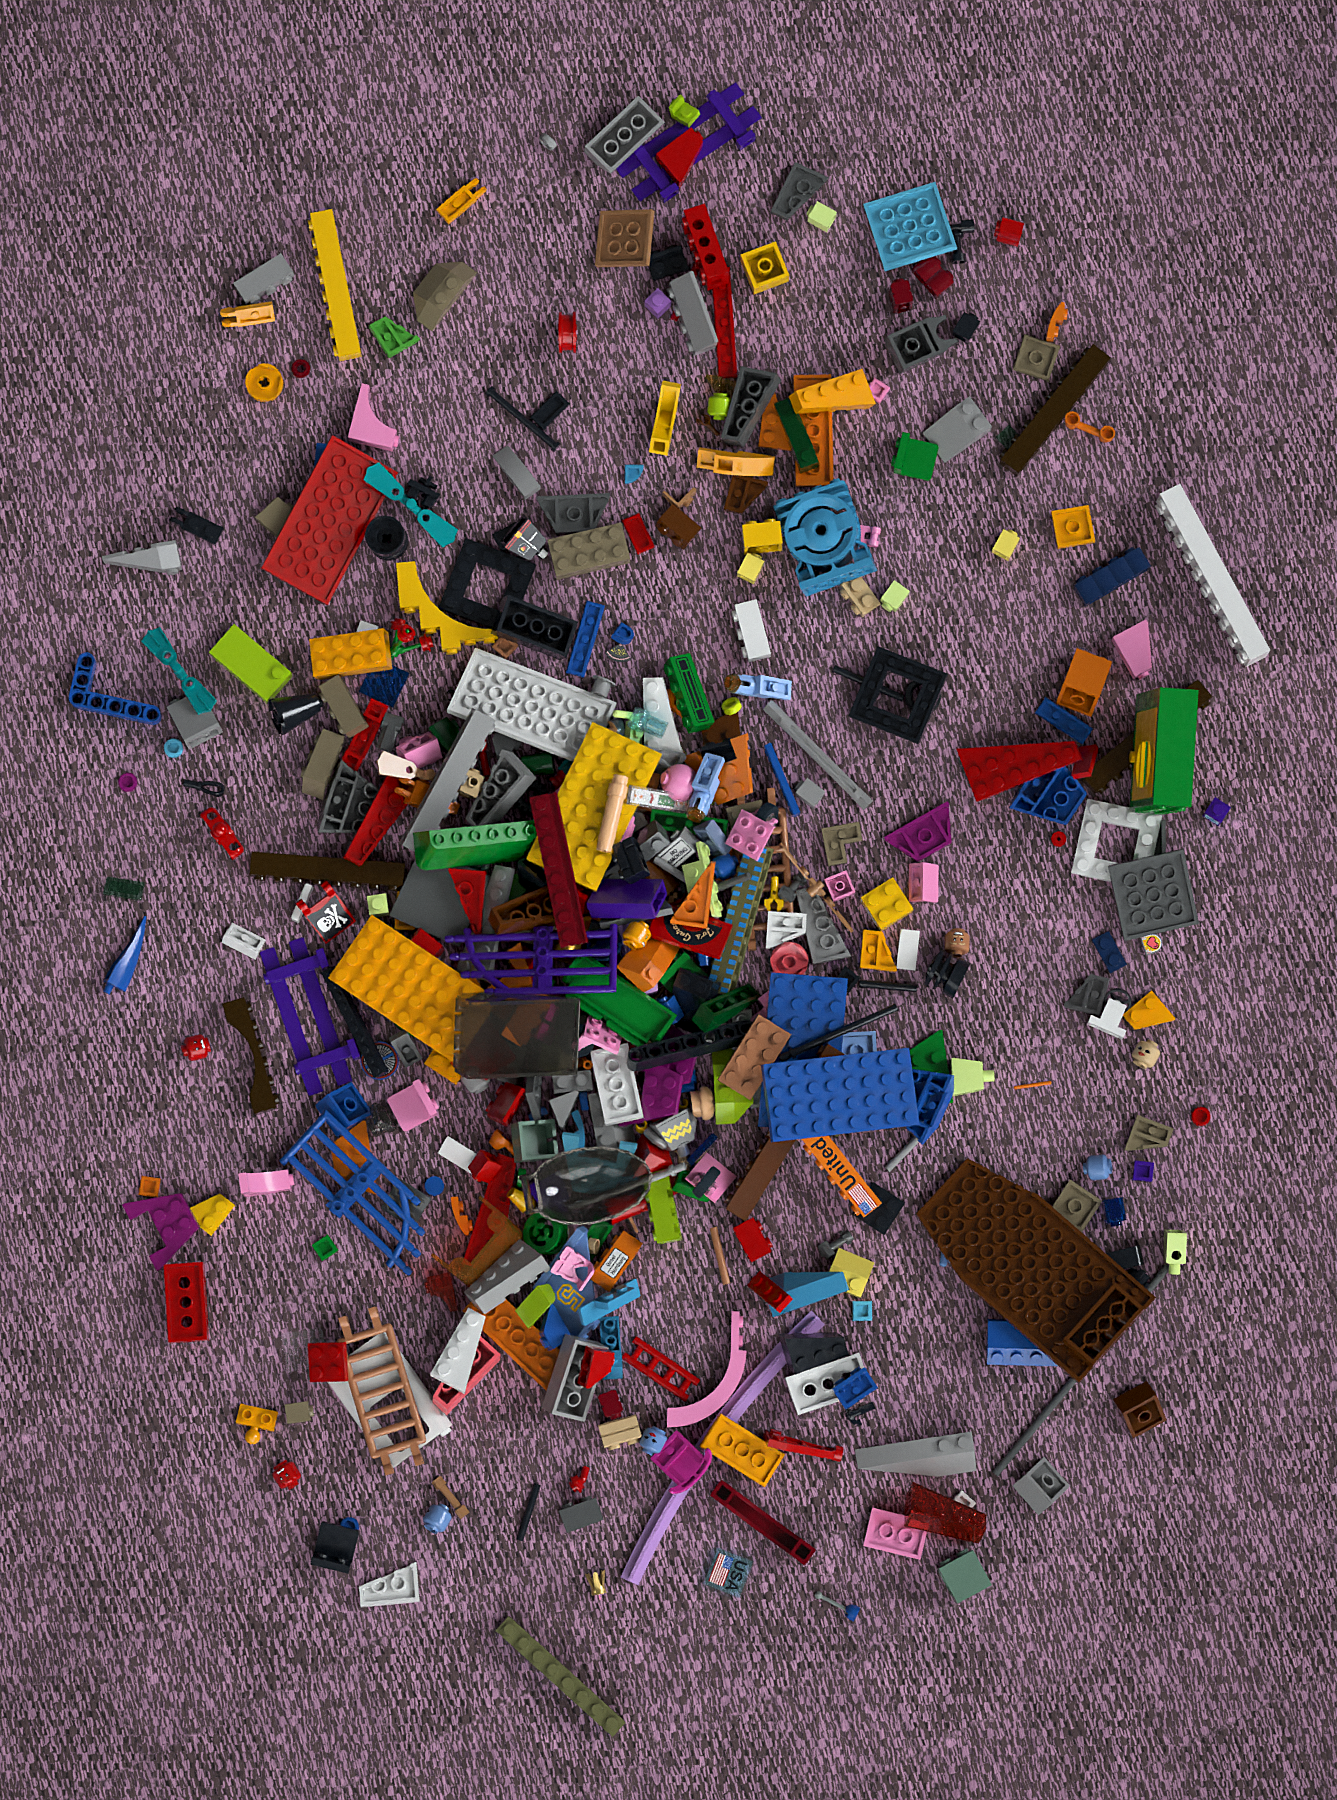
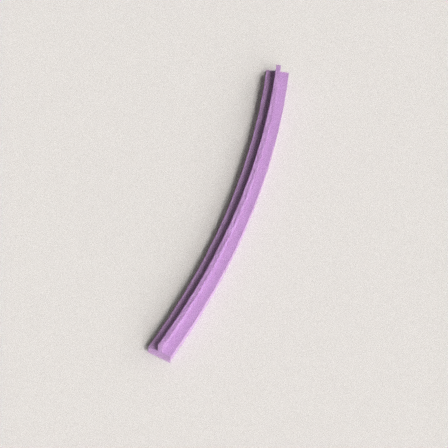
M810 1311L788 1334L817 1333L825 1324ZM781 1342L773 1348L747 1377L719 1413L735 1423L738 1421L760 1392L786 1364ZM715 1419L712 1421V1423L709 1425V1427L706 1429L704 1434L701 1436V1438L695 1445V1447L703 1455H705V1449L701 1448L699 1445L704 1439L707 1432L709 1431ZM672 1480L643 1530L621 1578L639 1585L662 1536L690 1488L682 1493L671 1494L668 1490L677 1486Z

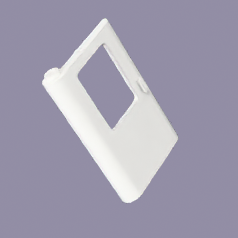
M386 1332L376 1335L350 1355L389 1344ZM392 1351L351 1363L355 1375L393 1363L395 1360ZM401 1353L418 1413L429 1427V1432L425 1434L426 1442L419 1445V1449H421L439 1435L444 1437L451 1432L450 1427L452 1423L433 1403L432 1395ZM394 1370L356 1383L359 1393H363L401 1380L398 1370ZM348 1381L328 1382L362 1430ZM389 1393L362 1401L365 1412L370 1411L374 1404ZM376 1418L368 1420L371 1431L382 1428ZM387 1434L373 1438L377 1450L394 1445ZM410 1448L402 1452L398 1451L389 1454L393 1468L412 1455Z

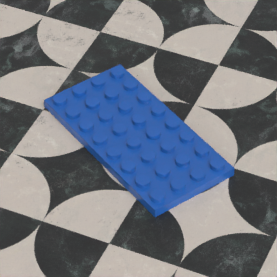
M770 972L766 1019L792 1034L780 1054L789 1051L788 1049L791 1047L796 1048L844 1026L848 978ZM843 1035L826 1043L842 1052ZM821 1045L797 1055L795 1059L790 1058L783 1062L815 1059L818 1057L816 1052ZM779 1056L777 1057L774 1063L781 1062ZM762 1081L758 1127H769Z
M909 1048L761 1065L771 1143L920 1125Z

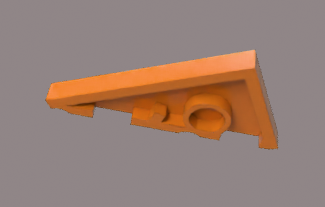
M774 393L762 414L758 447L792 451L774 403L778 402Z
M711 861L671 918L670 923L707 929L716 862Z

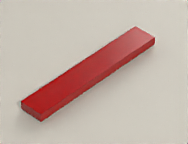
M727 267L729 283L712 289L715 333L719 341L716 345L719 379L738 377L730 267Z

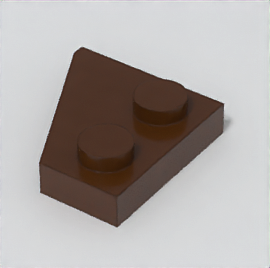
M733 475L724 510L742 515L768 487L769 482L748 476Z
M738 712L732 715H723L715 720L708 730H703V746L709 742H715L716 744L726 738L740 736Z

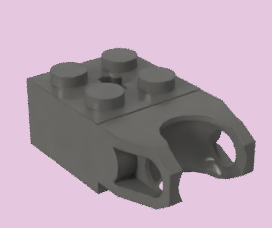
M946 315L928 317L896 331L884 339L900 374L941 356L949 347L958 343L957 338L944 340L939 338L936 333V327L946 321ZM908 344H909V347H910V346H913L914 349H913V350H909L908 347H907Z

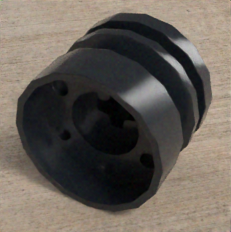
M387 515L378 516L371 520L366 528V543L373 554L379 559L385 561L396 560L406 552L409 544L408 534L401 523L394 517ZM385 537L390 538L391 542H386Z
M941 948L926 972L924 985L928 986L931 979L936 982L932 989L935 990L941 983L944 985L942 994L953 999L971 963L960 957L955 964L951 963L952 953L949 954L947 960H944L942 957L946 950Z

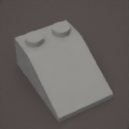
M969 396L925 430L923 435L929 443L938 445L937 454L946 463L989 433L992 426Z

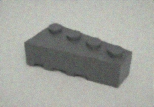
M741 366L721 435L726 444L744 448L781 382L777 373Z

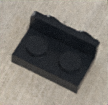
M675 244L667 247V250L651 252L648 268L653 281L689 270L682 245L677 246Z

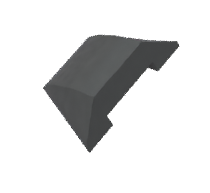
M340 760L330 780L319 814L318 833H356L379 788L360 776L357 771L351 769L342 760Z

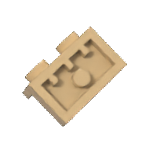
M862 577L840 584V594L845 600H850L853 604L850 607L856 615L860 614L861 617H864L881 605Z

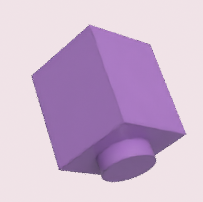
M657 288L645 300V307L658 319L671 307V300Z

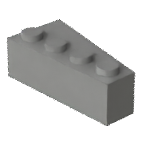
M501 750L497 764L493 765L488 781L484 782L480 796L475 799L465 818L471 826L497 824L536 779L533 773L513 752Z
M519 1239L464 1293L474 1307L486 1314L504 1302L506 1296L513 1293L516 1294L521 1290L519 1287L528 1281L532 1283L537 1279V1275L543 1271L547 1273L551 1268L541 1254Z

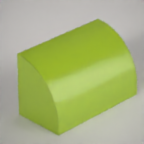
M550 1284L536 1286L515 1310L527 1328H531L555 1301V1293Z

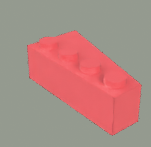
M480 1336L465 1394L441 1382L433 1395V1403L443 1413L448 1415L500 1361L501 1354Z

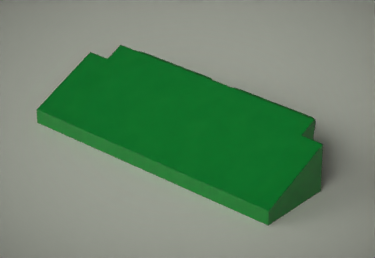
M576 957L569 968L606 966L592 957ZM609 974L563 976L562 981L569 986L609 985ZM617 975L616 993L565 995L566 1000L594 1019H604L607 1021L606 1026L636 1047L647 1044L649 1040L651 1042L661 1041L677 1017V1014L619 975Z

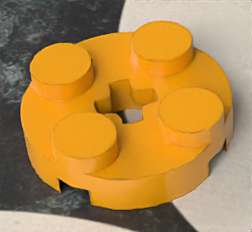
M267 363L259 364L250 369L245 379L249 395L260 402L275 400L282 392L284 385L282 375L278 369ZM267 378L269 385L262 387V384L259 382Z

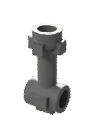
M801 872L797 875L794 874L791 879L793 882L789 887L783 885L779 890L778 895L784 901L791 903L797 895L795 890L799 886L804 887L806 885L807 879Z
M849 1230L840 1232L841 1237L830 1244L828 1241L821 1243L818 1246L821 1256L828 1260L836 1254L834 1252L835 1249L844 1243L847 1245L851 1244L854 1238Z

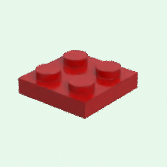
M346 1342L308 1343L310 1382L348 1381Z

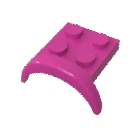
M676 1430L665 1442L660 1453H655L650 1459L677 1484V1486L670 1488L668 1491L671 1494H678L692 1487L702 1477L711 1463L712 1452L709 1448H706L705 1455H703Z

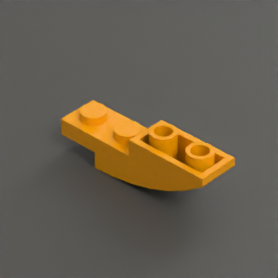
M701 447L698 449L697 468L713 470V473L739 476H773L775 456L743 451L733 453Z

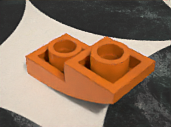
M1065 302L1059 304L1051 318L1046 334L1047 342H1053L1054 337H1058L1059 326H1055V324L1062 325L1063 320H1067L1068 309L1065 308Z
M451 1197L455 1219L464 1235L469 1236V1231H473L472 1219L468 1220V1215L460 1216V1213L464 1212L463 1201H459V1197Z

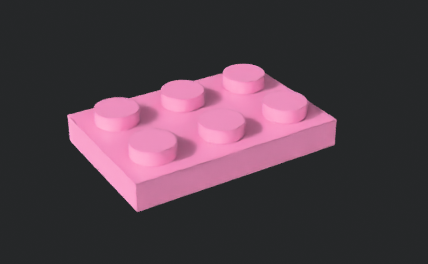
M872 1508L863 1546L921 1560L929 1521Z

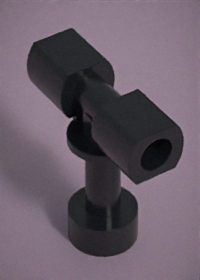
M974 219L961 220L960 224L949 223L957 246L954 254L951 255L952 264H957V261H960V264L966 263V254L962 253L960 238L964 237L965 233H975Z

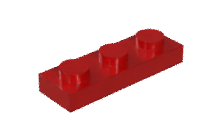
M761 1271L747 1284L753 1292L779 1313L793 1300L789 1294Z

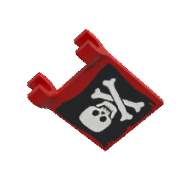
M325 880L320 884L326 892L323 898L309 908L302 899L295 904L324 943L327 944L355 923L356 920L331 885Z

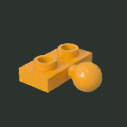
M240 1403L236 1424L251 1427L245 1433L246 1442L249 1444L259 1442L260 1433L258 1429L274 1432L278 1412Z

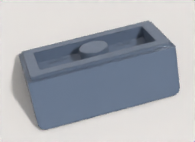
M713 819L693 828L699 839L708 845L710 854L713 857L726 855L732 849V847L725 844L727 837Z

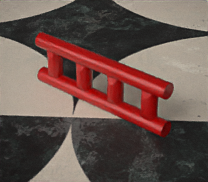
M636 1336L632 1343L637 1345L631 1355L625 1352L622 1359L686 1402L689 1398V1395L685 1393L691 1383L697 1386L700 1379ZM643 1350L653 1356L647 1366L637 1360ZM659 1361L669 1367L663 1377L653 1371ZM675 1372L685 1378L679 1388L669 1382Z

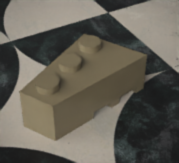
M323 729L320 735L317 734L314 741L315 749L314 751L310 750L307 761H309L308 766H304L300 777H303L302 793L324 799L327 783H330V776L337 764L344 744L343 735Z

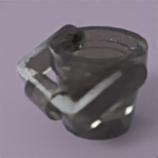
M374 1102L369 1108L372 1117L367 1120V1125L374 1137L398 1129L389 1108Z

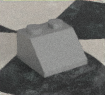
M1043 1457L1013 1487L1039 1515L1053 1504L1070 1485Z

